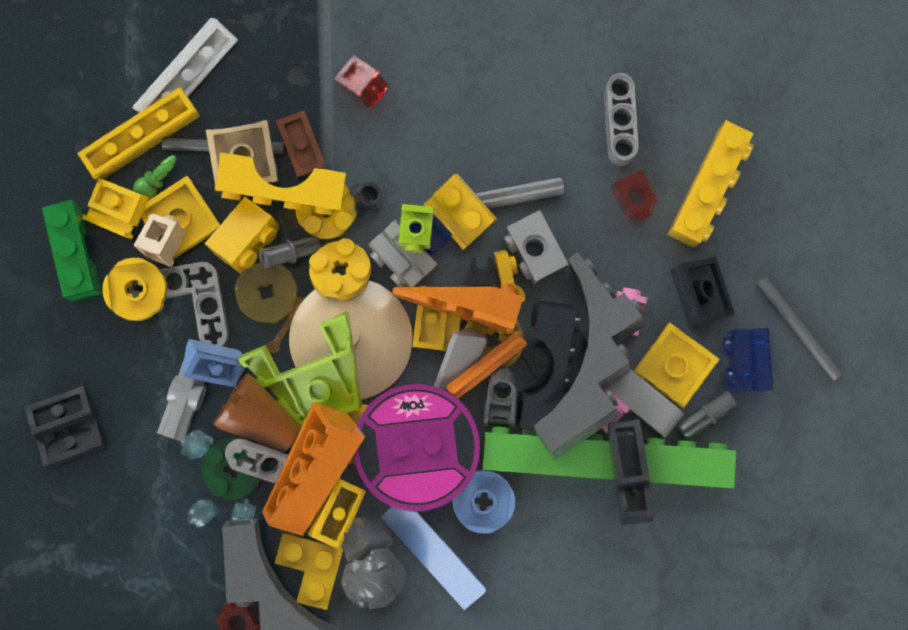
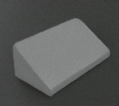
M470 327L453 333L434 387L447 390V384L481 358L487 341L486 336Z

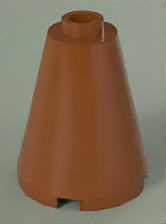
M248 373L239 381L230 394L227 403L222 406L213 422V425L220 430L284 453L288 449H292L302 428L276 399Z

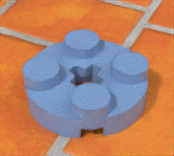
M487 470L475 471L467 487L453 500V509L458 520L466 528L477 533H491L503 527L512 517L515 508V495L509 483L500 474ZM482 492L488 493V498L493 500L492 506H487L486 511L480 510L479 504H475V498L481 497Z

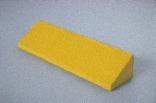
M179 87L77 154L96 181H98V178L104 180L161 143L163 138L170 137L199 118L200 115L182 88Z

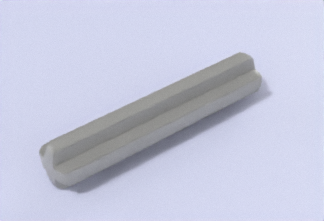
M554 178L476 193V195L490 209L559 196L564 193V185L561 178Z

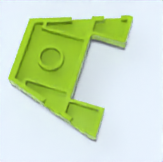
M347 311L326 319L319 324L332 350L327 355L283 373L279 372L266 345L242 354L238 358L240 364L244 368L248 367L258 377L256 380L264 388L267 387L279 399L277 402L301 426L313 402L346 413L355 411L362 405L350 317Z

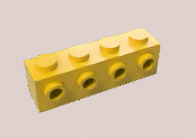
M725 120L719 128L667 233L668 236L693 248L700 244L701 241L707 242L714 229L710 222L714 214H721L727 202V198L723 197L727 187L733 188L741 173L736 169L741 160L746 161L754 147L753 144L749 143L754 133Z

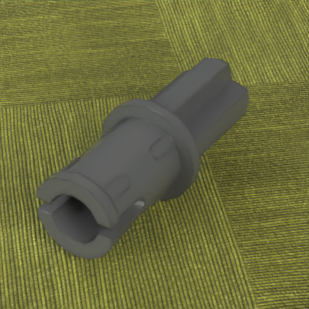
M316 236L293 242L287 239L277 246L260 249L259 259L265 269L281 263H295L297 258L316 253L321 248V245Z
M726 391L706 406H699V411L680 423L678 429L684 438L691 439L708 426H716V421L738 408L737 403L732 395Z

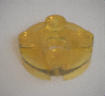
M260 262L243 270L237 279L235 292L239 308L246 316L260 323H276L293 310L297 301L298 287L292 274L281 264L265 269ZM269 284L273 285V298L267 297L265 300H261L262 293L258 291L261 286L268 287Z

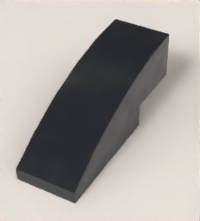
M632 420L609 423L607 426L621 526L652 522L655 513L640 421Z

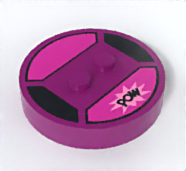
M408 384L393 388L378 396L366 408L358 421L357 427L365 436L353 455L358 475L374 497L392 508L406 512H425L440 508L454 500L467 487L476 471L480 455V439L476 424L467 408L456 397L443 389L425 384Z

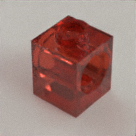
M642 169L614 182L611 190L627 220L635 217L637 221H640L654 213L652 208L657 205L658 200ZM632 191L639 192L643 196V203L639 205L633 204L628 198V193Z
M227 603L220 607L222 614L215 618L220 630H234L231 626L233 615H240L245 619L246 627L244 630H261L260 624L250 606L238 607L235 603Z

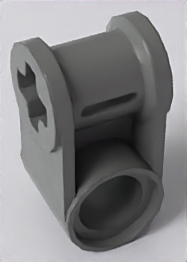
M502 366L488 377L483 426L488 427L489 424L508 425L510 429H514L516 416V375L510 368ZM499 382H505L509 384V387L500 389L495 385Z

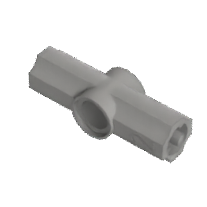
M182 363L179 375L174 377L167 394L168 404L157 433L184 442L195 411L199 410L203 402L207 386L205 385L206 381L183 377Z

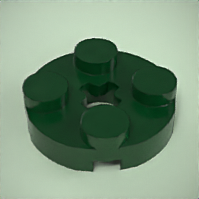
M237 437L224 438L216 442L206 450L202 462V476L206 486L214 495L228 500L248 497L259 487L263 480L237 471V477L232 478L231 473H226L225 467L229 466L225 457V449L233 440L242 439ZM244 449L241 453L234 454L237 461L240 457H246L253 464L254 459L248 457ZM265 460L261 463L263 471H265Z

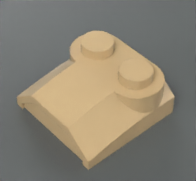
M268 120L224 129L206 130L215 186L221 152L252 157L257 172L264 181L269 184L279 182Z

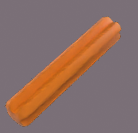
M519 332L511 334L447 384L448 392L459 400L527 346L524 337Z

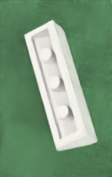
M210 18L132 108L140 113L179 87L189 97L238 39L217 19Z

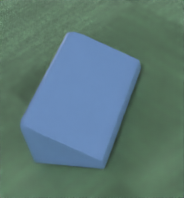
M189 339L186 345L182 376L236 387L245 369L238 360L242 353L237 349Z

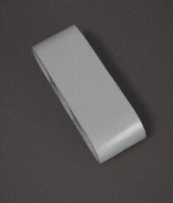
M618 73L610 77L604 90L607 153L609 160L616 166H626L632 162L639 146L635 85L630 76ZM621 85L626 89L627 94L617 96L613 93L611 87ZM617 114L626 116L629 122L628 125H617L613 116ZM617 144L627 145L630 149V155H619L616 152L615 146Z
M631 369L627 375L606 388L630 408L628 412L663 439L669 435L684 416V413Z

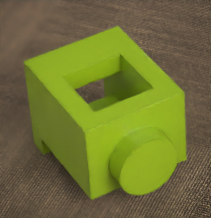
M402 204L399 246L405 247L404 251L423 253V249H430L434 207ZM418 223L421 225L422 230L415 234L410 231V226Z

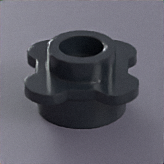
M374 182L364 183L361 186L353 185L350 188V194L354 197L356 203L354 206L356 212L364 214L366 210L373 209L379 211L383 207L381 191ZM364 196H368L369 200H365Z

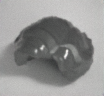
M388 547L374 549L370 551L369 556L365 559L358 560L353 558L344 568L341 582L342 588L347 598L360 608L374 609L387 607L403 592L406 583V570Z

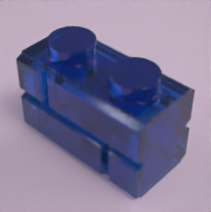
M769 328L728 331L727 337L723 338L722 345L724 356H729L730 368L725 369V384L727 387H731V393L772 391L773 376Z

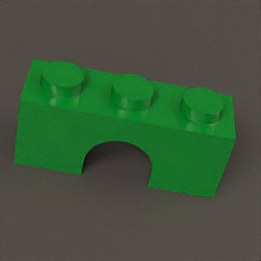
M73 200L42 207L63 297L70 301H76L102 294L96 265L90 260L85 245L84 236H88L85 220L82 219V207Z

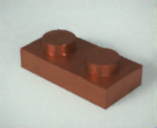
M305 110L276 121L298 179L311 175L315 168L327 169Z

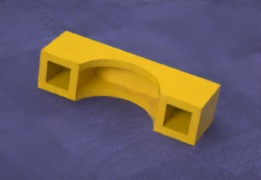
M221 152L215 190L222 191L221 198L240 201L241 195L253 197L252 203L271 206L272 200L284 202L283 208L302 211L303 205L315 207L314 213L333 216L334 210L340 211L346 173L315 168L303 183L290 188H279L270 185L261 178L252 157Z

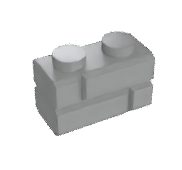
M394 220L369 243V247L372 250L369 256L380 268L386 265L393 274L390 276V279L397 287H418L437 270L438 264L424 249L423 253L404 251L405 247L399 246L398 243L400 223Z

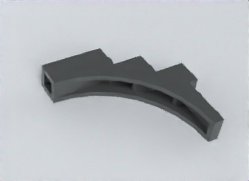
M579 253L570 257L568 263L570 272L581 288L588 308L590 326L587 351L581 370L569 392L552 412L534 426L537 436L554 460L617 418L615 407L618 405V402L608 389L603 390L630 372L629 360H631V356L626 348L619 343L643 328L642 315H644V311L635 299L630 301L625 293L616 298L607 282L602 284L596 277L598 272L589 259L584 261Z
M258 519L227 520L224 523L222 534L227 603H235L238 607H247L259 601L261 630H344L319 619L301 606L283 587L270 566L264 550Z

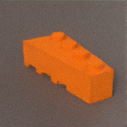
M313 402L263 508L262 514L269 526L303 536L308 527L313 523L316 514L365 438L364 434L346 412Z

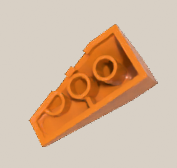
M501 285L500 289L496 287H394L392 292L393 297L511 335L524 298L518 295V289L507 285Z

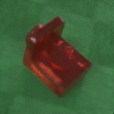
M355 56L348 61L334 78L339 85L357 96L370 109L383 97L389 87L378 71Z

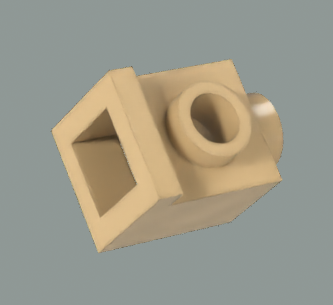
M151 213L134 246L146 258L172 267L174 264L172 259L186 232L181 228V222L175 217L168 214L161 217Z

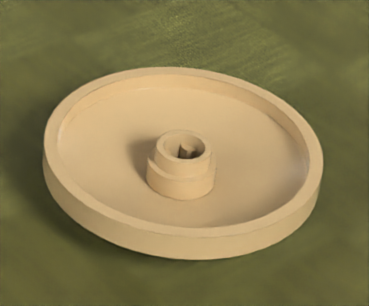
M369 280L366 289L360 295L346 301H337V298L329 296L326 298L321 296L316 290L312 291L296 310L290 327L289 345L294 365L296 367L332 352L319 324L326 319L347 311L350 317L361 400L372 398L389 389L406 369L413 345L411 323L401 302L396 297H393V294L388 289Z

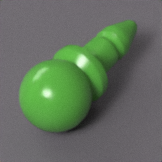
M172 155L164 159L161 165H158L153 172L147 171L144 174L145 177L136 180L133 185V192L148 197V201L155 197L158 188L160 189L163 186V178L168 174V171L173 169L177 157Z

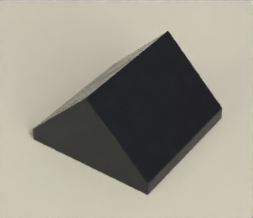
M716 257L681 263L671 270L689 329L735 315Z

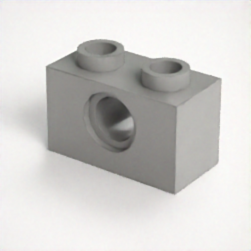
M540 210L507 227V236L504 237L505 243L512 254L517 252L522 262L518 264V267L526 281L531 279L533 285L568 267L569 264ZM536 242L542 247L543 252L537 257L530 256L526 251V245Z

